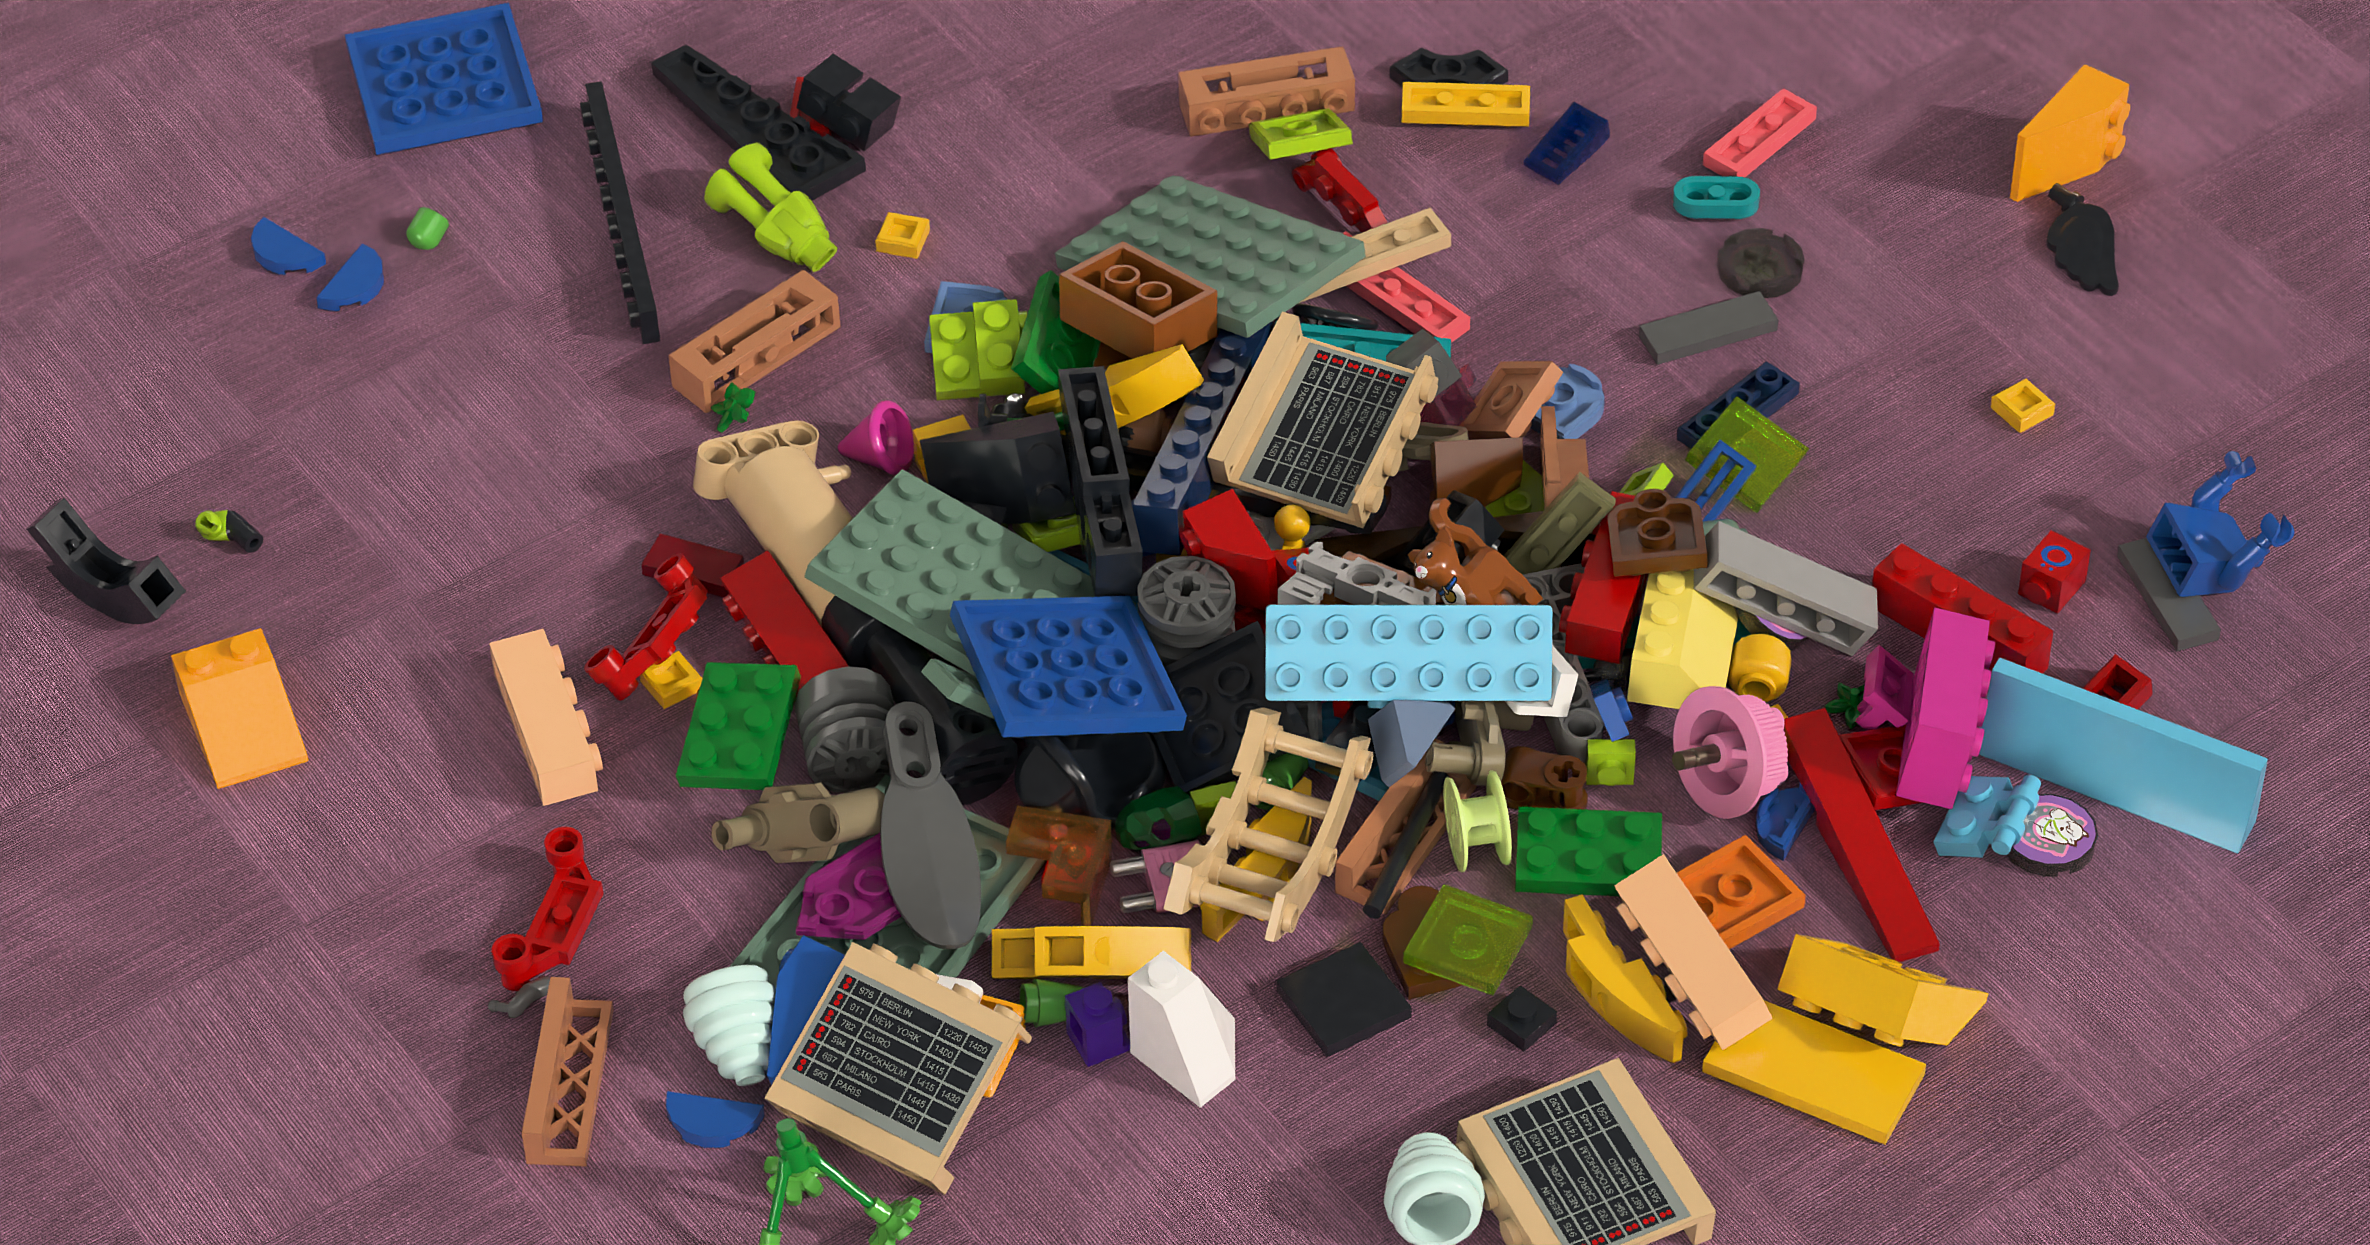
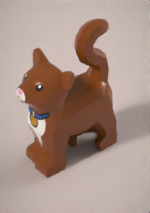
M1437 498L1432 502L1428 515L1432 527L1438 533L1436 540L1422 550H1412L1408 556L1414 564V571L1418 580L1436 589L1445 605H1517L1518 603L1520 605H1537L1543 599L1538 591L1531 586L1528 580L1503 555L1487 546L1471 528L1455 524L1449 519L1447 511L1451 502L1447 498ZM1454 542L1460 543L1464 547L1466 558L1461 564Z

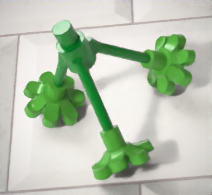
M786 1118L777 1123L776 1130L779 1137L776 1140V1147L779 1157H767L763 1166L766 1173L774 1174L766 1183V1189L773 1195L767 1228H763L761 1231L759 1245H780L782 1232L778 1228L784 1198L788 1205L798 1206L802 1202V1192L804 1191L811 1197H818L823 1192L824 1187L817 1177L826 1176L865 1207L864 1212L877 1222L875 1232L868 1240L869 1245H896V1238L901 1241L912 1232L913 1229L907 1225V1222L913 1221L918 1216L921 1204L919 1199L909 1196L902 1202L896 1199L890 1205H887L877 1196L871 1198L819 1155L817 1146L807 1142L805 1134L798 1130L794 1119Z

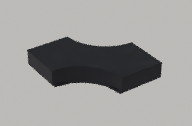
M1422 47L1390 66L1389 78L1401 87H1403V82L1503 85L1508 82L1509 70L1479 49L1462 55H1441Z

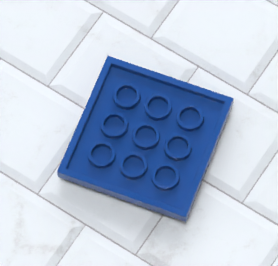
M509 3L345 34L348 54L376 155L543 122L542 109Z
M1130 596L953 601L949 616L1002 737L1023 738L1026 736L1183 731L1187 715Z

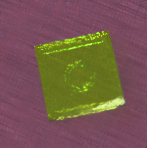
M1736 396L1688 452L1684 461L1697 469L1716 443L1722 440L1756 465V470L1736 494L1735 498L1758 513L1805 458L1809 448ZM1722 454L1705 476L1712 480L1728 458ZM1736 465L1720 487L1726 490L1742 468Z
M1443 884L1406 947L1403 963L1494 996L1533 927V916Z

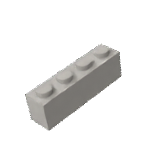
M1720 521L1705 535L1708 568L1694 569L1695 590L1851 656L1878 630L1877 588Z

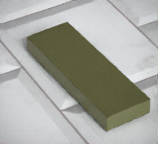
M1579 472L1505 553L1504 557L1522 575L1559 568L1615 506L1616 498Z

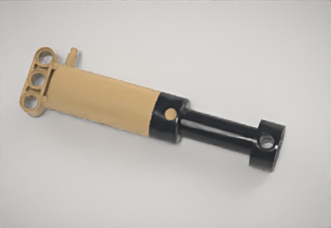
M805 421L783 422L702 442L697 451L693 481L695 492L706 499L721 500L728 498L764 550H768L849 667L867 668L882 675L890 685L895 704L915 702L929 711L934 723L940 758V772L957 794L961 804L975 803L999 789L1013 773L1019 758L1018 746L1011 737H1002L995 719L949 700L921 672L929 660L932 659L922 645L804 578L808 564L853 519L830 487L831 484L849 479L851 476L850 467L848 465H833L817 469L815 459L819 432L812 424Z

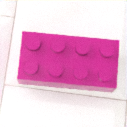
M1934 608L1913 675L1910 714L1905 728L1896 796L1953 809L1958 791L1967 792L1973 770V765L1967 763L1971 762L1972 756L1978 757L1985 731L1978 727H1982L1987 711L1988 699L1984 698L1990 684L1992 670L1988 669L1995 648V642L1988 640L1990 621Z

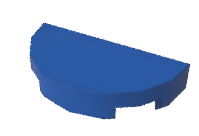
M263 217L254 226L251 243L255 259L266 270L286 275L285 270L295 271L306 268V273H309L326 265L324 252L269 219Z
M363 243L316 297L318 309L340 311V306L351 305L359 301L362 306L379 294L384 284L382 259L374 249Z
M1799 783L1797 788H1786L1782 791L1776 788L1771 793H1768L1760 801L1756 814L1755 827L1759 842L1768 853L1782 861L1788 855L1815 810L1801 783Z
M667 1091L666 1112L669 1122L682 1134V1139L703 1148H724L730 1146L731 1140L742 1137L748 1131L750 1134L754 1133L765 1116L764 1105Z

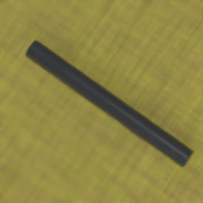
M1435 771L1431 773L1363 907V912L1368 917L1378 919L1382 915L1443 794L1445 778L1449 777L1447 773Z

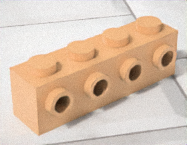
M544 629L489 643L494 675L543 806L598 791L596 771L603 770L601 756L596 743H587L586 738L590 737V731L583 709L575 711L573 705L577 704V696L571 677L562 678L560 673L565 671L558 644L550 646Z
M1664 854L1614 885L1623 903L1616 907L1617 911L1631 932L1640 927L1646 936V939L1641 941L1640 945L1653 965L1657 967L1662 963L1665 964L1671 974L1665 977L1664 980L1677 1001L1681 1003L1688 999L1695 1010L1688 1014L1704 1040L1712 1035L1721 1049L1724 1050L1773 1019L1761 995Z

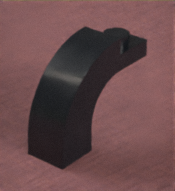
M65 498L55 501L26 529L53 561L46 567L53 576L82 602L117 621L129 624H145L155 621L186 592L158 556L144 561H133L109 549L96 537Z

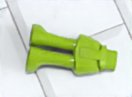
M752 143L738 149L728 160L730 167L741 178L754 186L775 207L768 212L742 187L728 170L722 168L717 170L708 182L704 194L706 204L720 213H726L731 209L736 210L756 228L755 239L764 249L798 265L805 264L812 272L819 271L835 255L837 246L829 240V232L826 230L825 224L815 205L801 191L790 193L769 172L773 164L772 156L762 144Z

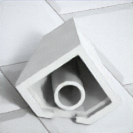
M1165 951L1159 953L1128 977L1130 1053L1201 1108L1235 1080V1018L1199 977Z

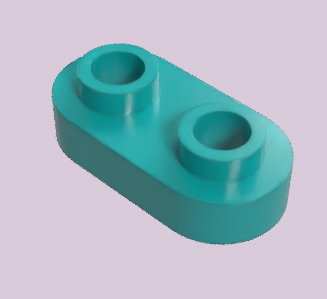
M1689 176L1679 180L1674 186L1673 206L1679 214L1688 218L1742 219L1752 216L1759 208L1760 188L1753 180L1745 177Z

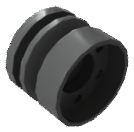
M1177 556L1157 562L1143 574L1138 585V614L1164 667L1235 632V585L1233 579L1223 567L1211 560L1196 556Z
M859 667L831 669L811 678L799 690L794 702L809 776L815 783L821 782L826 789L832 792L843 793L869 787L874 788L885 775L891 777L883 730L886 716L894 706L890 685L882 675L867 668Z

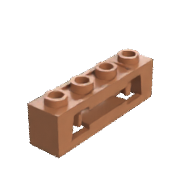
M1343 46L1178 72L1179 105L1190 137L1249 128L1251 122L1329 108L1335 114L1355 111V77ZM1325 63V73L1313 76L1311 67L1304 69L1306 78H1297L1298 66ZM1230 77L1232 90L1228 89L1225 81H1219L1218 91H1210L1205 81Z
M803 269L669 354L672 387L703 412H710L713 405L725 401V391L731 382L741 389L747 388L839 329L838 295ZM803 324L811 329L793 341L791 334L793 336L797 335L800 325ZM735 368V379L715 391L714 381L718 378H721L723 381L729 378L727 373Z

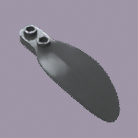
M902 702L889 710L883 730L891 774V782L885 794L880 821V845L885 879L899 913L909 928L920 939L940 949H957L966 946L973 939L979 925L981 879L975 842L963 806L951 785L940 772V758L931 714L918 703ZM909 728L915 734L906 736L900 732V729ZM916 770L921 773L922 777L913 778L907 772Z

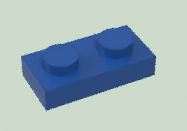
M1607 678L1590 685L1594 701L1611 741L1613 742L1630 735L1625 722L1632 720L1633 716L1621 687L1612 690Z

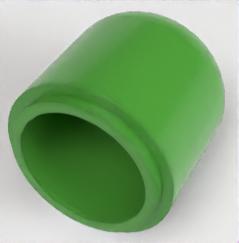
M419 208L407 228V239L412 246L418 249H433L444 236L449 227V222L441 214L430 208Z

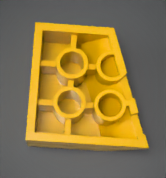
M1795 934L1777 988L1779 991L1794 996L1792 1005L1817 1014L1821 1013L1822 1008L1835 1012L1834 1022L1857 1030H1861L1863 1024L1876 1029L1874 1034L1876 1039L1896 1046H1902L1904 1039L1947 1046L1982 1008L1989 993L1975 988L1945 984L1946 978L1909 967L1903 969L1901 968L1902 963L1845 942Z

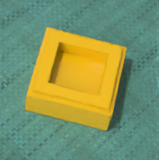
M888 212L875 240L876 252L918 259L930 231L929 219Z
M2025 378L1992 396L1990 408L2016 431L2021 433L2053 416L2055 403Z
M679 651L673 653L663 663L651 665L639 675L640 682L663 709L698 693L702 682V677Z

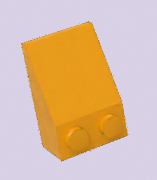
M2084 64L2018 134L2010 199L2018 202L2048 191L2056 183L2064 185L2099 172L2111 158L2116 159L2122 152L2126 137L2122 133L2124 122L2130 112V104L2127 103L2129 84Z
M261 628L171 655L179 694L217 789L308 761V756L274 657Z

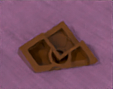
M1522 437L1434 441L1430 444L1434 490L1429 493L1430 506L1437 498H1447L1455 490L1477 499L1486 507L1520 487L1523 470Z

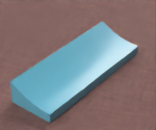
M1998 659L1992 669L1985 719L1982 727H1979L1985 730L1979 755L2226 850L2239 853L2256 823L2268 758L2005 659Z

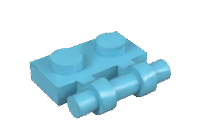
M2026 775L2021 784L2013 788L2009 777L1971 776L1967 792L1958 791L1953 809L1948 810L1933 841L1938 855L1983 858L1989 844H1992V849L1997 854H2009L2012 846L2018 844L2025 831L2023 822L2026 816L2034 812L2039 802L2038 790L2041 786V781L2036 776Z

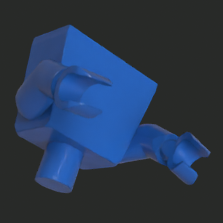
M2229 451L2224 457L2226 468L2222 472L2217 471L2194 491L2191 507L2164 503L2147 533V540L2179 596L2187 597L2236 591L2243 585L2251 570L2263 564L2265 556L2270 552L2269 547L2271 545L2275 547L2282 546L2294 537V528L2284 514L2280 524L2272 513H2267L2260 524L2262 532L2256 538L2251 537L2249 540H2246L2234 518L2227 513L2219 512L2220 500L2233 488L2232 484L2237 479L2250 476L2256 471V465L2252 456H2248L2242 462L2238 452Z

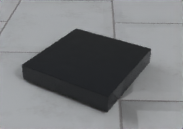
M1361 942L1277 980V993L1326 1057L1334 1055L1411 1018L1412 1007Z

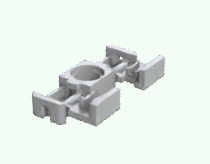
M1323 542L1313 543L1309 547V555L1302 553L1296 558V574L1278 588V604L1318 605L1320 600H1323V594L1330 595L1334 588V597L1353 605H1436V590L1434 588L1429 592L1407 586L1397 580L1396 572L1360 557L1350 561L1332 555L1323 550ZM1360 583H1370V584H1374V585H1373V586H1359V585H1356V584H1360Z

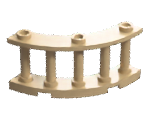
M1264 707L1250 710L1243 739L1232 769L1233 775L1240 777L1231 799L1221 796L1206 827V834L1211 835L1206 845L1195 843L1182 859L1175 862L1163 910L1182 915L1195 905L1200 906L1205 902L1269 921L1264 940L1275 942L1287 932L1293 933L1299 916L1307 906L1322 876L1329 877L1333 872L1337 860V849L1335 846L1350 810L1359 779L1365 780L1372 766L1373 752L1368 751L1371 738L1365 736L1352 738L1349 741L1348 748L1343 749L1284 732L1283 726L1278 725L1281 712ZM1277 750H1281L1342 768L1331 802L1266 783V778L1262 777L1269 754H1275ZM1261 802L1322 819L1323 822L1312 846H1308L1247 828L1245 820L1251 805H1259ZM1243 846L1301 863L1302 865L1289 882L1229 865L1227 864V858L1232 849L1239 850ZM1221 883H1224L1251 892H1255L1261 895L1272 897L1275 899L1274 902H1271L1248 894L1227 889L1219 885Z

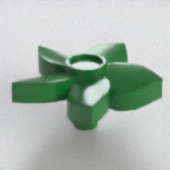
M733 382L729 384L725 391V401L711 407L715 413L722 416L717 426L719 432L723 433L730 426L733 419L741 424L747 422L749 412L746 411V408L751 406L756 394L753 389H741Z
M1838 682L1837 695L1840 699L1832 700L1825 705L1829 713L1845 712V723L1850 729L1857 725L1856 718L1862 714L1857 710V707L1863 701L1864 685L1851 689L1849 686Z

